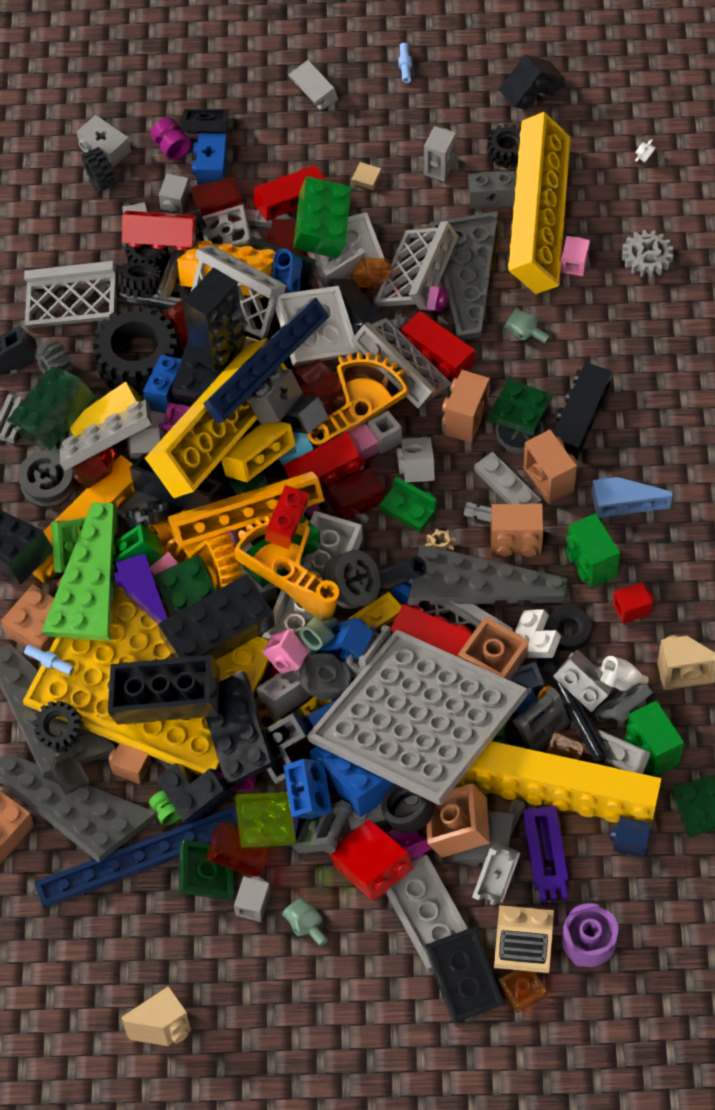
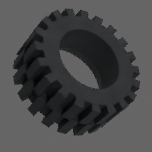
M134 307V312H128L127 308L121 309V315L117 316L115 312L109 315L110 321L108 322L103 319L100 323L101 329L96 328L94 333L95 339H93L92 343L96 366L101 380L104 379L105 385L109 388L113 385L115 389L124 382H127L138 391L139 396H144L143 390L160 355L180 358L176 332L172 328L170 320L166 319L164 321V315L160 312L153 315V309L147 307L145 312H141L140 307ZM132 337L151 338L158 344L153 354L139 361H127L114 353L115 347L120 342Z

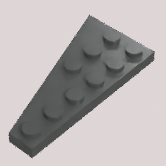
M498 211L430 222V228H438L440 222L448 221L459 236L443 272L442 279L445 289L448 290V303L456 335L460 340L479 338L482 335Z
M420 545L417 556L425 561L427 570L423 576L412 580L407 605H416L417 601H429L430 604H439L440 601H453L455 604H493L495 600H507V603H517L518 600H530L533 603H563L567 578Z
M11 644L0 647V687L43 778L110 756L114 748L117 749L107 738L82 728L83 734L78 736L80 740L77 743L74 742L71 748L65 747V750H54L40 742L33 730L36 729L35 725H33V720H37L35 714L36 712L40 713V711L23 704V699L38 670ZM55 717L49 724V729L53 735L63 734L68 727L67 722Z
M10 753L0 759V783L98 863L156 819V812L60 773L43 778L37 764Z

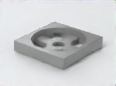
M244 204L202 216L207 225L202 230L204 240L221 237L223 238V243H230L235 247L248 246V240L252 236ZM228 217H238L241 220L232 223ZM217 220H219V224L217 225V227L210 229L211 226ZM224 227L230 228L228 233H222ZM244 230L243 238L233 241L232 235L234 232Z

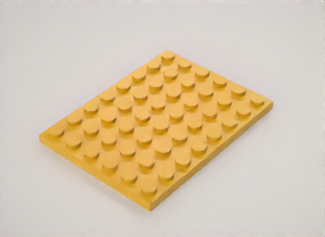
M114 581V597L111 601L113 618L112 622H110L112 640L99 641L56 637L49 651L58 655V659L73 665L74 671L69 676L55 668L49 669L41 665L23 699V704L41 712L42 709L40 707L43 705L48 706V702H66L76 708L81 714V721L84 722V727H81L82 729L138 749L172 765L176 763L182 764L192 773L200 776L210 768L218 770L220 763L205 717L117 725L109 715L110 664L174 658L160 637L158 624L126 596L124 587L118 588L117 582ZM161 599L166 617L168 619L169 617H171V615L168 611V608L164 600ZM257 636L215 660L220 667V681L242 670L247 673L254 695L270 663L268 658L262 653L269 640ZM64 716L55 717L57 719L67 722V719Z

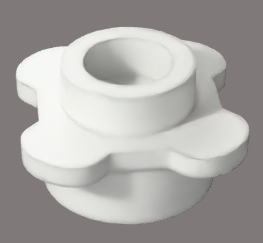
M650 139L647 144L643 141L635 153L638 154L636 162L639 159L646 162L654 152L656 147L651 144L653 139Z

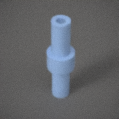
M401 43L400 57L398 59L399 68L402 71V81L409 83L411 81L410 69L412 68V58L409 56V45Z
M30 644L27 645L24 651L26 655L41 661V665L49 669L55 668L69 676L74 671L73 665L58 659V655L50 651L44 652Z

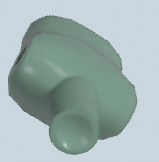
M517 307L504 326L513 336L520 340H526L533 336L545 344L549 337L548 334L537 328L538 319L534 315L525 313Z
M318 617L312 618L307 626L300 630L301 640L310 649L319 650L334 639L335 634L331 629L337 625V619L331 617L322 621Z
M303 897L294 901L283 911L282 916L290 923L297 936L310 934L319 946H323L328 941V938L318 928L322 922V916Z

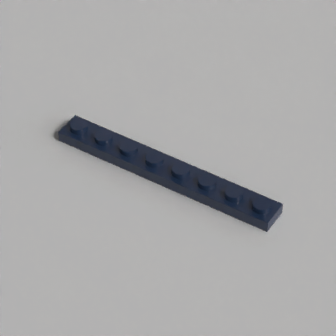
M316 297L310 299L203 403L217 424L225 421L330 317Z
M235 807L117 850L100 863L93 859L35 881L34 884L43 909L178 859L180 857V843L183 840L215 845L244 834V829Z

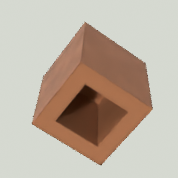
M122 743L119 744L117 749L114 748L108 761L112 774L140 785L152 763L148 753Z

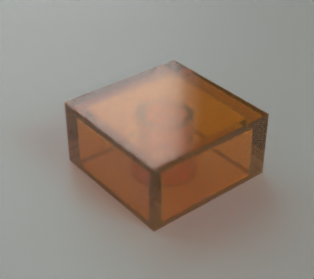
M361 258L350 278L354 279L360 288L380 289L392 269L388 259Z
M556 731L546 753L581 761L586 745L584 742Z
M515 970L499 979V986L516 1013L546 997L547 991L533 971Z

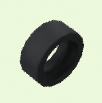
M393 784L382 798L381 810L383 816L396 831L413 833L422 829L430 822L434 814L435 803L421 797V804L413 814L398 818L395 816L397 805L404 798L417 794L397 784Z

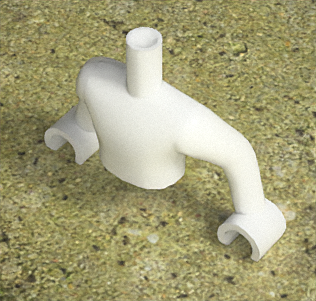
M607 656L602 666L598 668L603 673L601 681L620 691L629 690L638 684L645 685L649 681L648 677L642 675L630 662L614 656Z

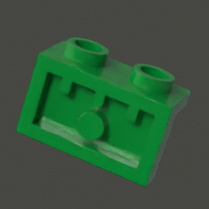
M395 477L393 488L380 503L379 507L382 512L421 533L437 513V499L430 492H423L416 488L411 482L405 483V479L402 480L399 477Z

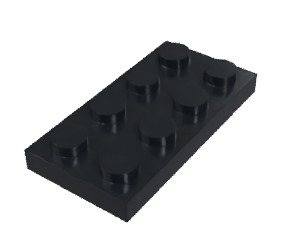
M241 670L220 681L218 716L205 717L225 783L229 787H233L276 765L247 673Z

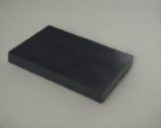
M476 927L424 945L452 1024L505 1004Z

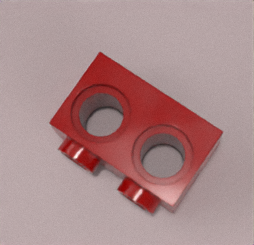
M288 485L284 486L266 528L265 541L289 550L306 510L309 493Z

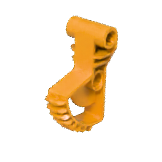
M358 352L356 360L349 353L347 356L349 361L347 362L344 361L342 356L338 357L340 364L337 366L346 404L329 415L326 420L307 434L308 439L316 447H319L343 433L350 432L365 424L405 398L409 392L407 385L402 379L406 373L405 370L401 369L396 373L399 366L396 362L391 367H388L390 364L388 357L384 359L383 363H380L381 355L377 354L375 360H372L371 352H367L366 359H363L362 353ZM360 365L375 366L392 374L404 389L392 397L382 384L372 379L357 378L346 382L344 370ZM360 404L368 405V412L363 416L356 414V408ZM320 433H323L324 436L322 440H319L318 437Z
M185 509V510L180 511V512H177V513H175V514L182 513V512H185V511H188V510ZM169 519L147 526L148 530L160 538L163 554L169 552L177 563L199 555L216 591L242 577L244 571L240 567V562L235 559V543H232L230 534H219L206 540L179 547L174 539Z
M266 516L263 524L257 519L255 520V527L248 523L246 526L247 532L239 531L240 542L235 548V559L286 592L315 617L327 620L334 615L339 597L338 586L332 581H323L318 575L312 574L300 565L310 531L308 519L303 524H299L295 533L303 536L300 546L291 543L288 550L270 543L262 547L254 557L242 550L251 541L266 534L270 518ZM285 569L289 574L281 576L276 571Z

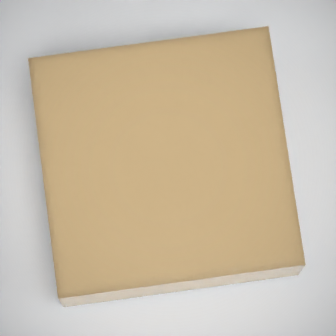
M360 162L352 177V184L374 190L381 175V168Z

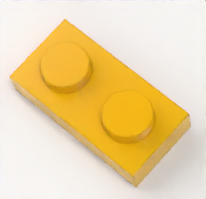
M387 592L349 617L348 620L352 618L361 619L367 624L368 628L374 624L375 630L378 632L383 625L387 626L396 619L402 606L390 592Z

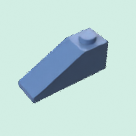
M602 477L598 480H593L592 497L598 518L671 508L672 492L619 477Z

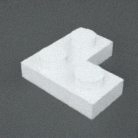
M523 610L514 632L530 641L526 658H553L561 635L557 631H543L549 616L545 610Z

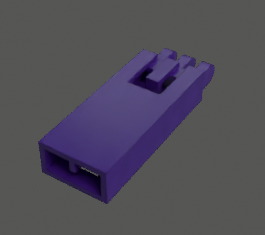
M556 806L524 809L522 817L534 890L539 891L540 903L546 902L545 892H550L551 902L557 901L556 891H560L562 900H568L566 886H568V875ZM554 863L556 875L552 876V867H545L544 876L543 864Z

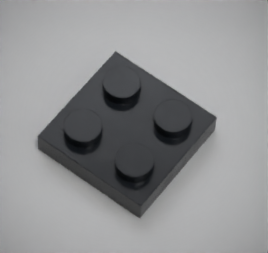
M184 109L181 119V131H187L188 134H198L200 131L223 133V131H227L229 109Z

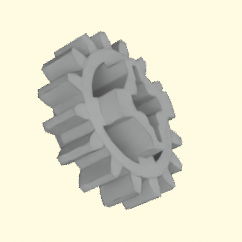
M643 230L642 235L634 232L633 238L627 237L626 244H623L622 260L625 261V267L632 266L631 273L639 271L640 277H643L645 273H648L649 277H653V272L661 275L662 269L668 270L669 263H672L673 247L670 246V240H663L664 234L656 236L655 230H652L651 234H647L646 230Z

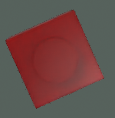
M643 582L614 591L613 605L622 624L651 615L654 597L649 589L646 590Z

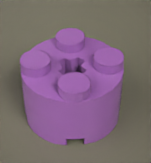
M593 903L579 905L569 913L563 926L562 945L566 955L575 965L594 967L605 963L613 956L618 937L616 918L610 911H606Z

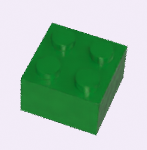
M596 513L570 524L568 536H566L567 548L565 553L571 563H575L581 581H586L589 588L592 589L616 578L620 551Z
M657 700L630 713L628 725L626 726L625 741L651 752L644 771H648L651 776L656 777L680 765L684 742Z

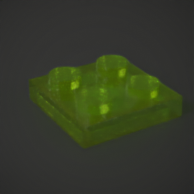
M288 792L236 794L235 804L241 848L295 844L296 838Z

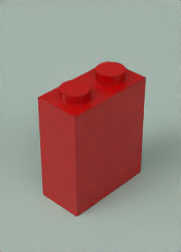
M369 819L341 840L334 853H329L334 867L372 901L386 893L389 888L400 879L406 877L414 869L408 852Z

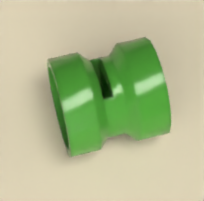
M164 790L152 796L149 804L153 811L158 812V819L163 826L171 825L181 819Z

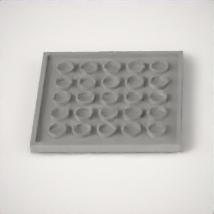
M396 630L307 735L308 741L427 800L441 805L528 695L527 688Z

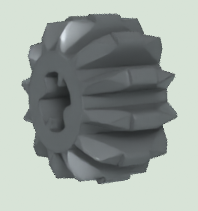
M55 340L45 343L36 349L35 358L38 361L37 365L40 367V372L50 382L62 381L72 374L73 365L71 358L63 344Z

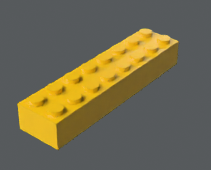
M545 112L527 118L521 123L510 258L508 263L510 273L535 294L559 286L570 136Z
M267 338L246 345L145 457L173 498L194 492L256 421L257 417L248 398L225 421L219 424L216 423L203 403L268 341ZM282 363L277 369L286 370L287 367Z
M491 741L454 788L473 783L483 794L493 793L508 800H525L527 803L535 806L541 804L556 806L558 811L570 810L578 812L584 817L597 816L604 818L608 822L618 823L620 816L653 823L661 778Z

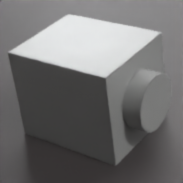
M166 174L159 192L160 209L183 214L190 195L189 178Z
M389 411L368 421V428L379 441L378 451L381 455L401 444L402 427Z
M243 876L234 904L236 916L262 922L271 894L270 885L266 880L256 876L251 878Z

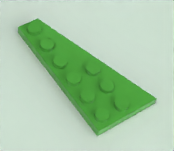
M91 504L42 628L45 636L99 641L112 640L110 622H112L113 618L111 601L114 597L115 566L113 565V556L116 553L114 535L117 531V508L114 504Z

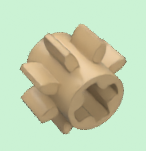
M436 529L432 536L427 534V544L425 546L454 552L456 539L449 537L448 530L439 531Z

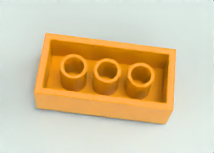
M204 240L200 241L192 249L187 250L185 254L177 259L180 285L192 287L199 259L195 258L198 248L213 245L270 277L272 276L273 258L276 252L271 249L256 250L251 246L235 247L230 243L214 244L212 241ZM206 264L205 272L207 275L211 267ZM240 286L243 295L251 296L247 286Z

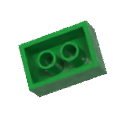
M306 176L299 192L293 249L337 258L341 255L346 244L351 186Z

